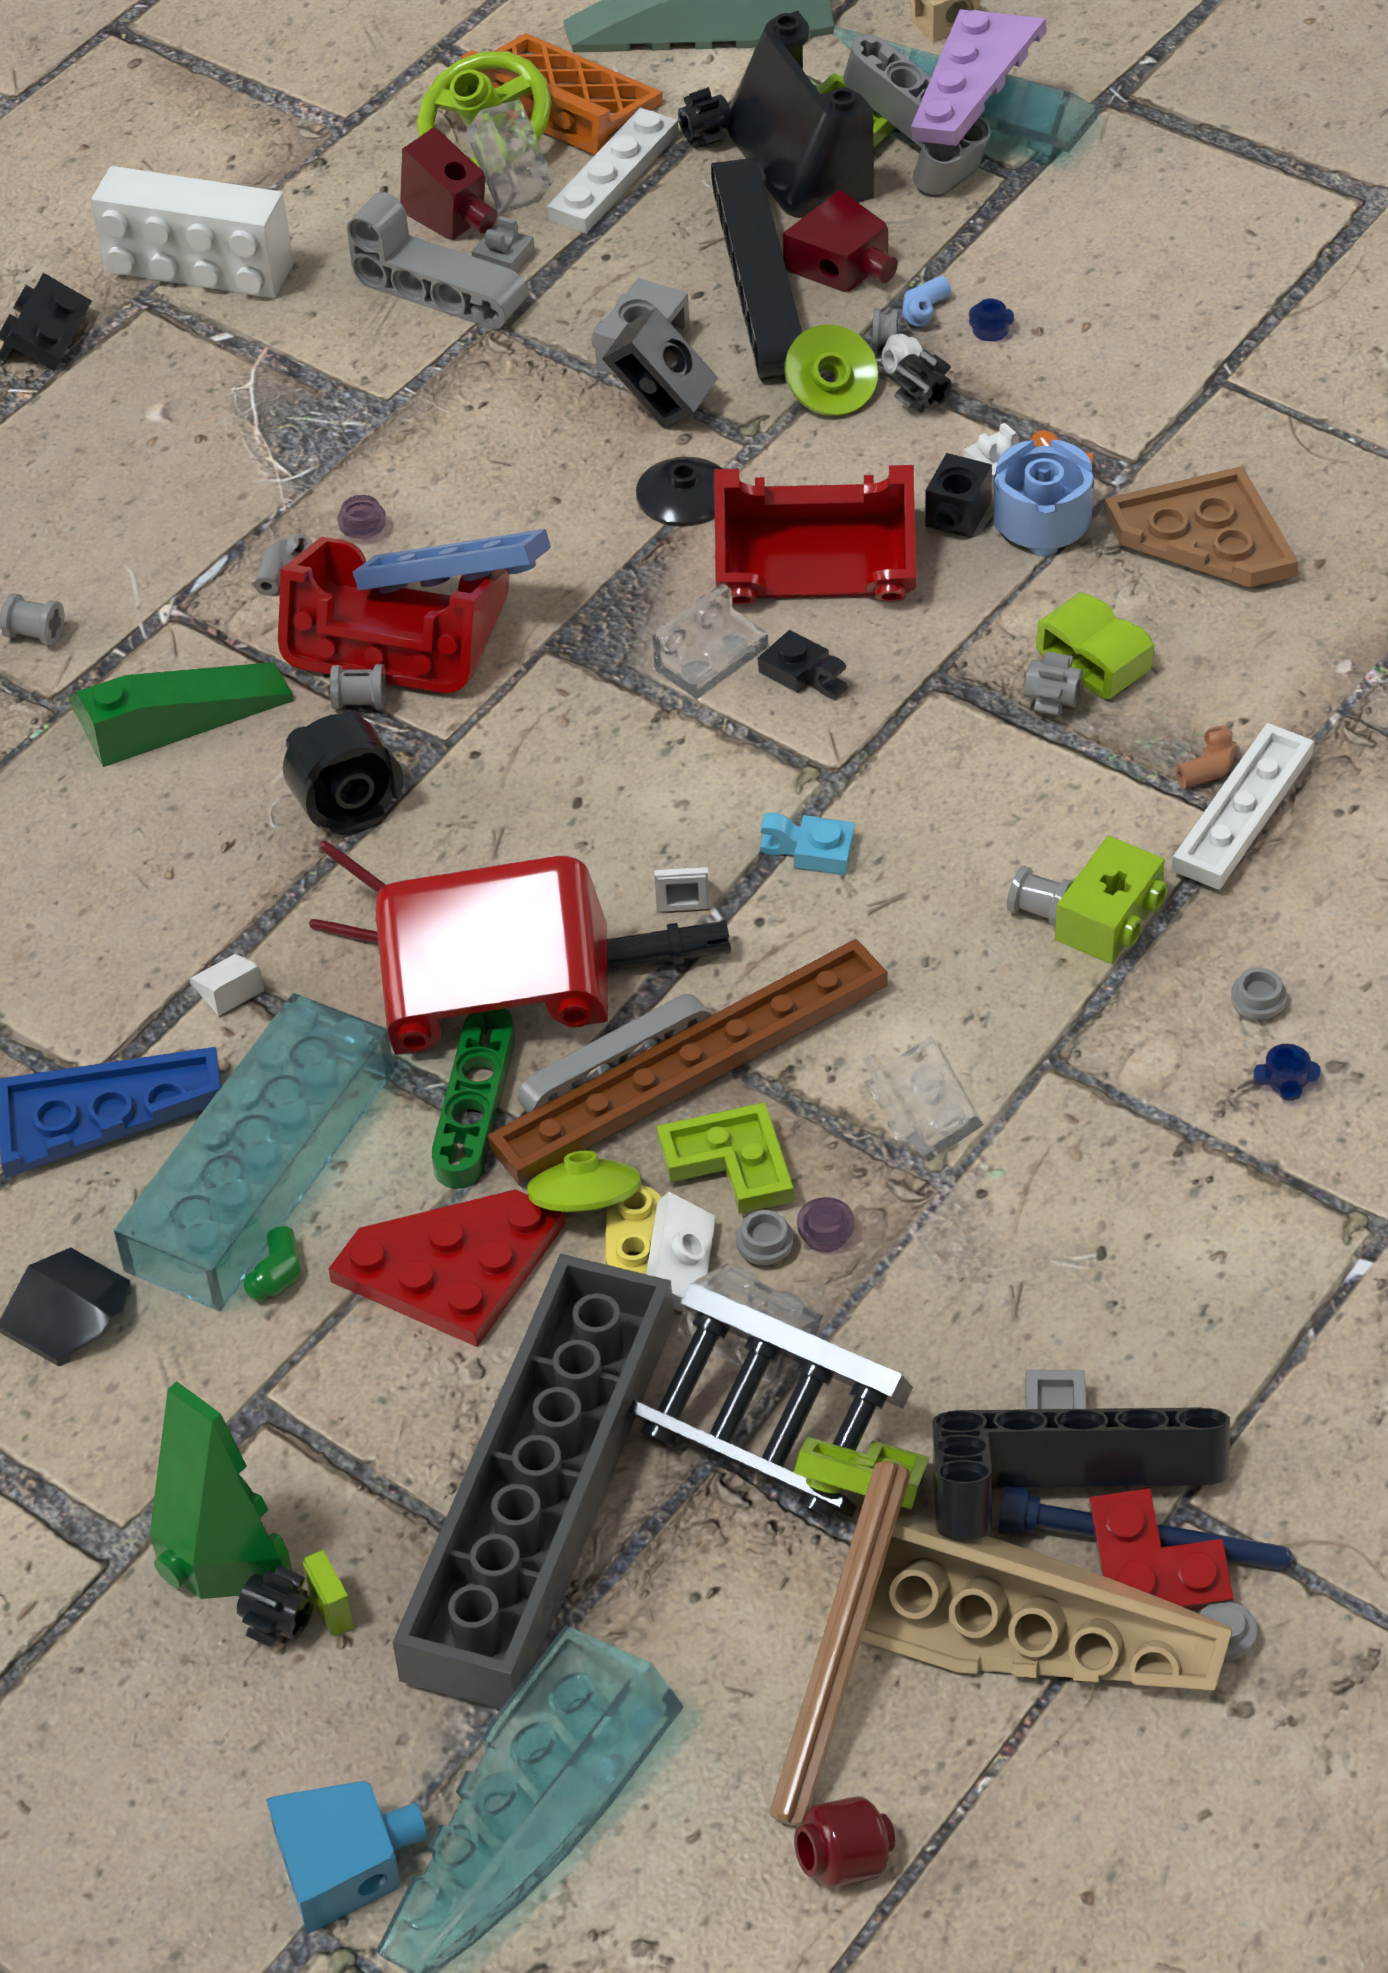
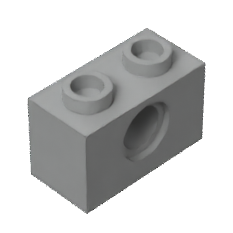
M638 278L626 294L620 295L614 309L604 321L598 322L593 331L592 346L595 348L597 369L616 375L602 358L628 323L655 308L684 337L690 330L688 293Z

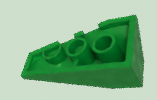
M274 662L124 675L68 695L69 702L103 767L293 701L292 693Z

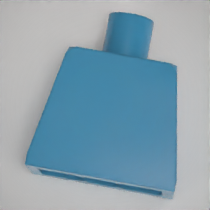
M365 1781L284 1794L266 1799L273 1830L307 1934L317 1931L396 1890L401 1882L394 1851L428 1840L425 1824L417 1802L381 1814L372 1786Z

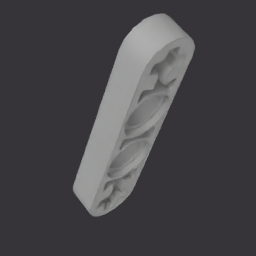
M692 994L676 997L538 1070L522 1084L518 1091L517 1099L525 1111L529 1113L708 1018L712 1014Z

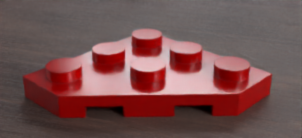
M514 1189L360 1227L328 1268L330 1281L478 1347L564 1227L565 1214L562 1211H553L536 1206L529 1200L527 1194Z

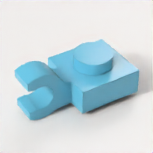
M764 813L761 826L763 837L760 852L768 855H793L794 868L846 875L854 840L855 823L803 815L800 827L782 814Z

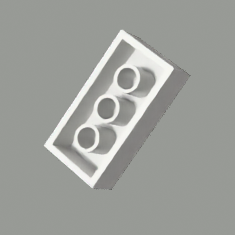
M110 166L91 198L104 272L275 299L293 266L282 191Z

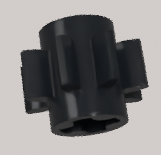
M707 87L684 97L686 106L678 109V122L686 139L698 138L700 147H704L726 137L724 129L732 125V114L728 102L723 95L719 94L712 97L711 91Z
M922 350L919 356L910 354L904 357L894 371L893 380L900 387L894 397L908 408L913 407L920 413H923L926 407L929 409L939 407L951 392L952 382L945 376L951 366L936 354L932 355L926 350Z
M278 1566L275 1573L266 1570L264 1576L258 1573L252 1575L244 1585L237 1602L238 1616L243 1618L242 1623L249 1625L245 1636L271 1648L276 1640L284 1643L286 1637L291 1640L297 1639L307 1627L314 1607L313 1598L307 1595V1590L301 1588L305 1577L281 1566Z

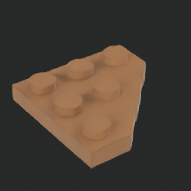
M1243 466L1104 498V515L1120 544L1250 588L1297 577L1299 562Z

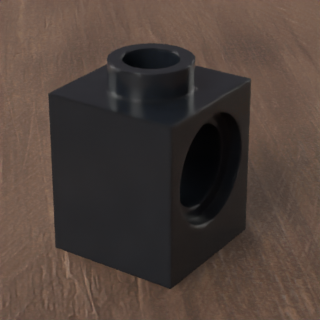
M946 453L925 490V526L971 538L992 500V464Z

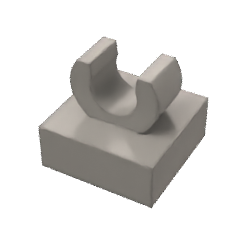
M499 216L498 226L494 225L486 231L483 239L472 250V256L518 272L535 252L534 237L518 233V223L516 220Z

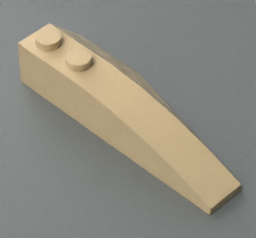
M900 1509L861 1642L959 1673L978 1674L979 1671L1012 1673V1676L1037 1678L1038 1675L1071 1677L1073 1681L1099 1682L1100 1680L1128 1681L1134 1685L1216 1690L1233 1628L1126 1584L989 1536L967 1541L946 1538L938 1533L936 1520Z

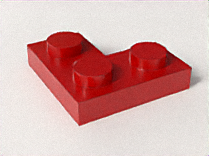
M1150 1488L1089 1498L1102 1576L1191 1611L1203 1609L1212 1603L1233 1602L1234 1597L1223 1539L1161 1548Z

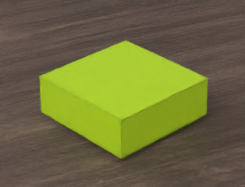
M324 1549L304 1557V1563L302 1564L308 1592L313 1598L314 1604L329 1633L336 1637L354 1629L348 1595Z

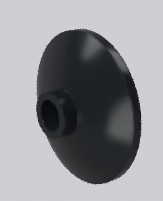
M675 457L658 462L648 468L638 480L636 486L638 505L648 517L666 525L694 526L711 521L715 518L714 469L723 468L712 461L698 457Z

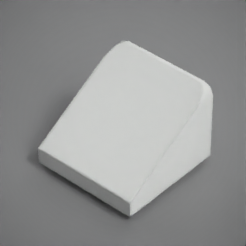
M708 867L654 870L657 912L710 909Z
M237 954L189 978L190 984L218 1016L264 992L260 968L255 962Z

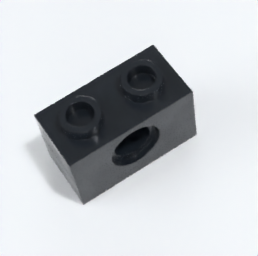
M657 308L628 323L602 358L664 429L695 413L718 379L715 373Z

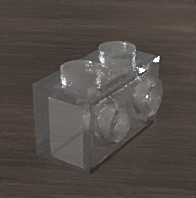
M515 100L479 111L467 129L466 135L479 167L486 176L485 181L498 213L501 214L539 203L554 183V180L521 100Z

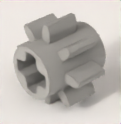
M1046 651L1044 662L1031 660L1025 679L1024 697L1036 699L1034 711L1062 715L1063 705L1076 707L1082 689L1083 669L1071 667L1073 656Z

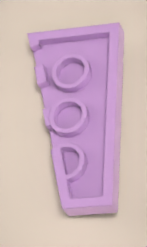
M960 9L911 125L912 141L956 146L985 110L984 102L993 93L998 94L1006 84L1005 76L1012 67H1020L1028 57L1029 46L1033 41L1040 42L1047 33L1046 18Z

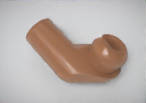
M1216 726L1208 729L1204 734L1207 746L1203 749L1201 757L1176 764L1175 774L1182 789L1210 782L1228 774L1237 754V743L1232 741L1233 733L1227 726Z

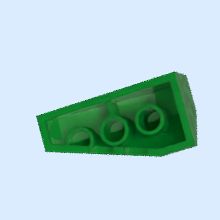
M177 1381L167 1391L150 1527V1537L156 1556L154 1566L159 1575L172 1587L180 1588L183 1585L200 1599L240 1596L248 1579L256 1573L263 1576L266 1570L275 1573L278 1566L293 1572L289 1551L280 1535L273 1532L268 1536L260 1520L268 1511V1508L262 1496L252 1492L246 1481L239 1475L247 1465L221 1413Z

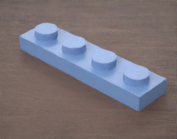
M546 529L375 555L353 571L358 591L378 588L381 594L398 591L406 587L408 583L420 581L422 587L436 586L448 581L451 576L463 575L465 581H472L486 577L493 570L506 568L507 574H518L528 571L536 566L535 560L548 551L551 545Z

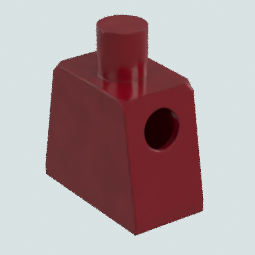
M433 127L402 148L400 202L405 208L408 217L447 239H455L471 227L484 234L494 226L498 213L484 202L486 176L483 170L443 133Z
M841 190L837 191L783 232V260L786 271L842 292L851 291L869 276L882 283H887L896 273L898 260L888 254V227L886 223Z

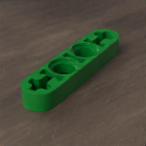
M506 1009L468 1014L464 1021L432 1146L434 1175L437 1181L445 1187L453 1189L469 1187L476 1183L484 1172L489 1151L488 1134L494 1131L515 1045L513 1018ZM495 1028L491 1034L490 1048L484 1047L482 1035H486L488 1029ZM475 1067H486L494 1071L493 1075L484 1081L475 1082L465 1077V1074ZM466 1109H474L483 1114V1117L473 1124L464 1125L454 1120L455 1115ZM457 1143L463 1144L466 1157L460 1160L459 1165L449 1164L454 1163L458 1152Z

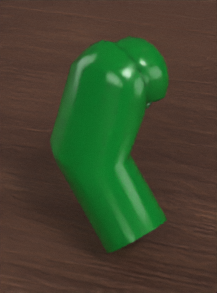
M276 1227L267 1233L266 1238L270 1255L255 1266L254 1272L248 1273L244 1278V1289L251 1299L262 1302L268 1299L269 1296L276 1297L295 1284L300 1278V1260L294 1231L290 1227Z

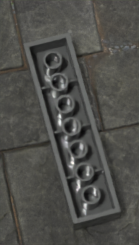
M560 1253L392 1642L400 1682L517 1713L636 1418L628 1410L633 1400L642 1403L673 1326L674 1313L671 1280Z

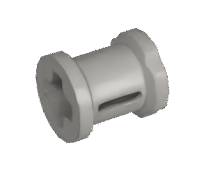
M11 593L7 596L0 613L2 634L9 638H15L19 634L40 638L43 644L53 646L60 639L63 631L64 607L58 601L50 600L46 604L25 601L22 595Z
M376 664L373 669H343L340 665H332L330 673L332 709H342L344 705H374L376 710H384L386 705V671L384 664Z
M1021 866L1010 886L1007 910L1013 913L1024 910L1048 918L1050 925L1055 926L1056 904L1073 881L1064 879L1059 883L1034 875L1032 868Z

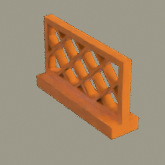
M527 33L494 50L511 52L530 60L536 68H544L538 70L547 80L552 100L548 126L544 133L593 155H596L608 142L609 135L618 131L639 108L651 111L662 104V91ZM470 50L469 52L463 54L461 56V59L477 54L478 52ZM525 51H529V52H531V53H533V54H521V53H523V52H525ZM485 69L479 71L490 79L494 88H498L520 76L506 69ZM555 83H578V84H555ZM586 83H603V84H586ZM532 92L506 105L504 115L528 125L531 121L534 106ZM632 97L638 98V99H621V98H632ZM590 98H612V99H590Z

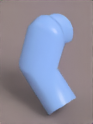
M940 275L905 292L902 315L908 324L914 327H921L930 322L934 311L932 305L951 295V287L947 279Z

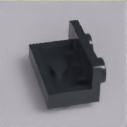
M45 273L41 275L35 288L26 284L13 306V309L20 312L19 317L17 318L9 314L0 330V340L4 342L0 349V360L5 362L12 348H15L54 371L92 300Z

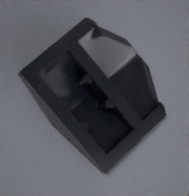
M71 1247L28 1265L0 1318V1333L51 1363L61 1366L68 1362L70 1354L101 1337L123 1314L127 1296L131 1293V1282L129 1279Z

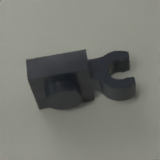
M788 630L757 657L759 673L797 693L808 684L824 696L836 699L848 688L846 682L837 678L846 669V664L838 657L829 655L827 648L791 630Z

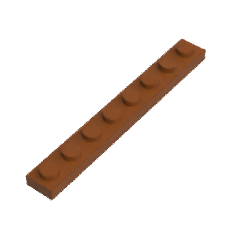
M854 939L488 1134L489 1149L518 1185L564 1161V1157L567 1154L585 1150L887 987L888 972L857 939Z

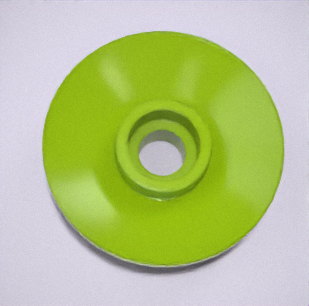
M823 324L805 330L791 344L785 359V377L795 398L806 408L825 416H843L857 411L870 399L878 381V365L871 347L856 332L839 325ZM820 371H830L834 375L835 381L831 383L825 381L820 376Z
M583 1150L567 1154L564 1157V1163L555 1165L536 1175L529 1182L527 1191L529 1200L536 1206L544 1209L562 1212L589 1211L608 1207L630 1198L639 1190L641 1179L640 1173L633 1166L615 1160L598 1158L596 1152Z

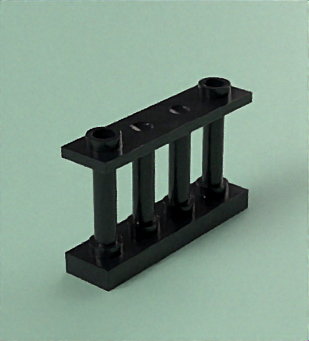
M690 1282L681 1304L696 1317L692 1325L697 1329L658 1410L633 1400L628 1411L644 1423L640 1432L669 1447H673L676 1439H680L801 1495L797 1504L824 1518L831 1519L834 1510L852 1518L857 1507L846 1496L840 1493H827L814 1489L806 1484L807 1478L793 1474L794 1472L783 1467L822 1385L829 1386L832 1378L852 1386L849 1395L854 1398L832 1444L856 1451L875 1409L882 1410L885 1402L904 1409L912 1392V1385L900 1373ZM730 1332L747 1340L744 1348L749 1352L708 1434L679 1421L717 1340H724L727 1333ZM782 1355L800 1363L796 1371L801 1376L762 1457H758L732 1445L731 1442L769 1363H776L779 1356Z

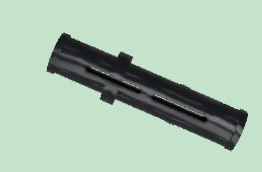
M722 919L718 922L678 928L677 923L666 924L667 930L607 939V972L671 961L673 966L684 965L683 959L721 953L730 954L731 945L728 939L727 921Z

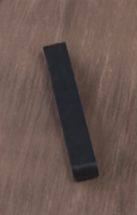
M755 157L711 163L714 199L759 379L785 376L787 352L794 340L802 333L758 160Z

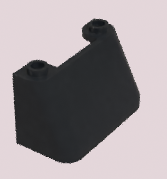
M799 11L780 14L766 24L729 106L732 114V125L727 127V131L746 159L757 158L763 183L780 208L787 215L803 218L839 190L849 195L858 203L874 198L873 109L866 99L858 92L846 87L836 88L831 92L820 94L803 71V45L809 39L810 29L807 21Z

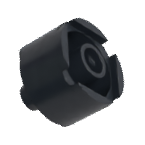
M350 710L342 714L325 716L306 727L294 729L286 739L287 751L283 761L284 779L310 820L319 828L320 826L329 828L333 834L351 835L365 831L379 823L387 815L384 808L393 797L396 801L398 800L404 781L402 768L374 727L357 711Z

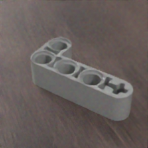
M871 34L857 37L853 41L844 71L843 81L845 86L861 94L876 112L912 140L911 125L931 76L884 39ZM979 116L956 146L914 141L921 147L913 172V181L918 189L927 194L941 195L976 172L980 167L990 137L991 129L989 124Z
M375 193L347 225L351 264L354 274L364 285L372 289L492 329L501 328L528 297V286L517 272L410 236L405 208L398 199L388 193Z

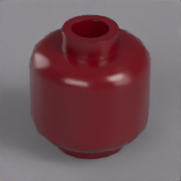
M861 1796L848 1797L810 1807L803 1817L802 1825L798 1826L795 1831L794 1847L799 1865L808 1877H814L816 1881L826 1888H840L876 1879L883 1873L887 1867L889 1852L893 1851L895 1847V1832L889 1817L884 1813H879L875 1805L868 1799Z

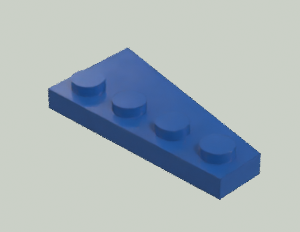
M216 1047L0 1078V1155L4 1177L8 1178L223 1103Z

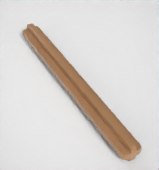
M885 1461L875 1464L770 1808L771 1817L787 1825H802L803 1817L812 1805L910 1478L909 1470L897 1463Z

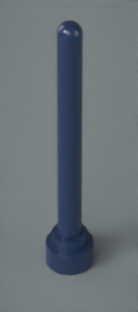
M1005 1485L998 1534L1022 1538L1023 1532L1035 1534L1036 1528L1095 1538L1090 1512L1040 1504L1041 1497L1030 1496V1489ZM1157 1524L1161 1548L1223 1539L1227 1561L1275 1570L1288 1569L1293 1563L1291 1550L1282 1545Z

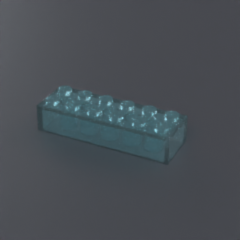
M292 993L114 1229L124 1272L221 1312L268 1247L267 1233L271 1229L284 1225L393 1074L394 1066L388 1029L299 994Z

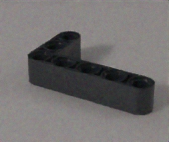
M1212 1408L955 1410L940 1413L932 1421L936 1529L940 1535L953 1540H976L987 1536L991 1532L992 1488H1004L1005 1485L1014 1487L1214 1485L1225 1481L1229 1476L1230 1417L1226 1413Z

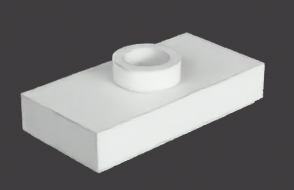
M668 1192L657 1203L646 1274L671 1280L673 1308L691 1317L692 1314L681 1304V1301L690 1282L704 1288L706 1286L716 1216Z

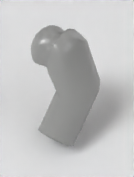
M295 533L289 539L278 541L267 547L254 583L255 589L259 593L271 596L278 592L281 569L312 544L309 537L301 533Z

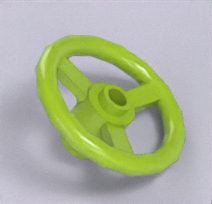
M508 51L480 52L457 60L435 78L422 98L417 119L419 137L435 127L434 123L438 108L456 112L465 126L473 132L474 158L470 159L483 170L485 176L510 168L534 149L548 126L552 100L547 80L530 60ZM485 69H506L520 76L498 88H494L490 79L479 71ZM532 92L534 106L528 126L519 139L505 150L494 154L492 129L497 127L502 121L505 114V106Z

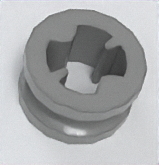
M874 308L872 347L873 351H879L881 347L886 345L890 336L898 334V309H892L889 314H884L880 309Z

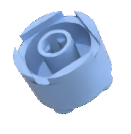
M1052 439L1050 446H1034V440L1020 442L1007 449L998 459L994 489L995 528L1010 541L1028 547L1033 554L1044 557L1051 556L1060 547L1080 539L1091 527L1094 476L1092 463L1088 455L1073 444Z

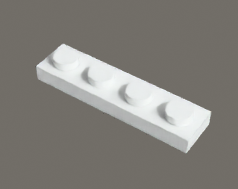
M639 108L547 205L548 221L587 234L679 135L678 120L654 111Z
M1266 723L1174 854L1172 871L1220 890L1313 756L1314 740Z

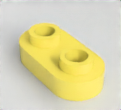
M641 1185L639 1190L630 1198L607 1207L606 1265L646 1274L657 1203L661 1198L654 1189ZM628 1252L640 1253L635 1256L627 1255Z

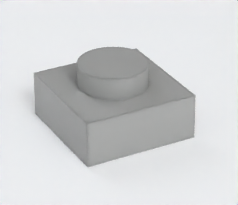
M1026 1370L1025 1409H1086L1085 1370Z

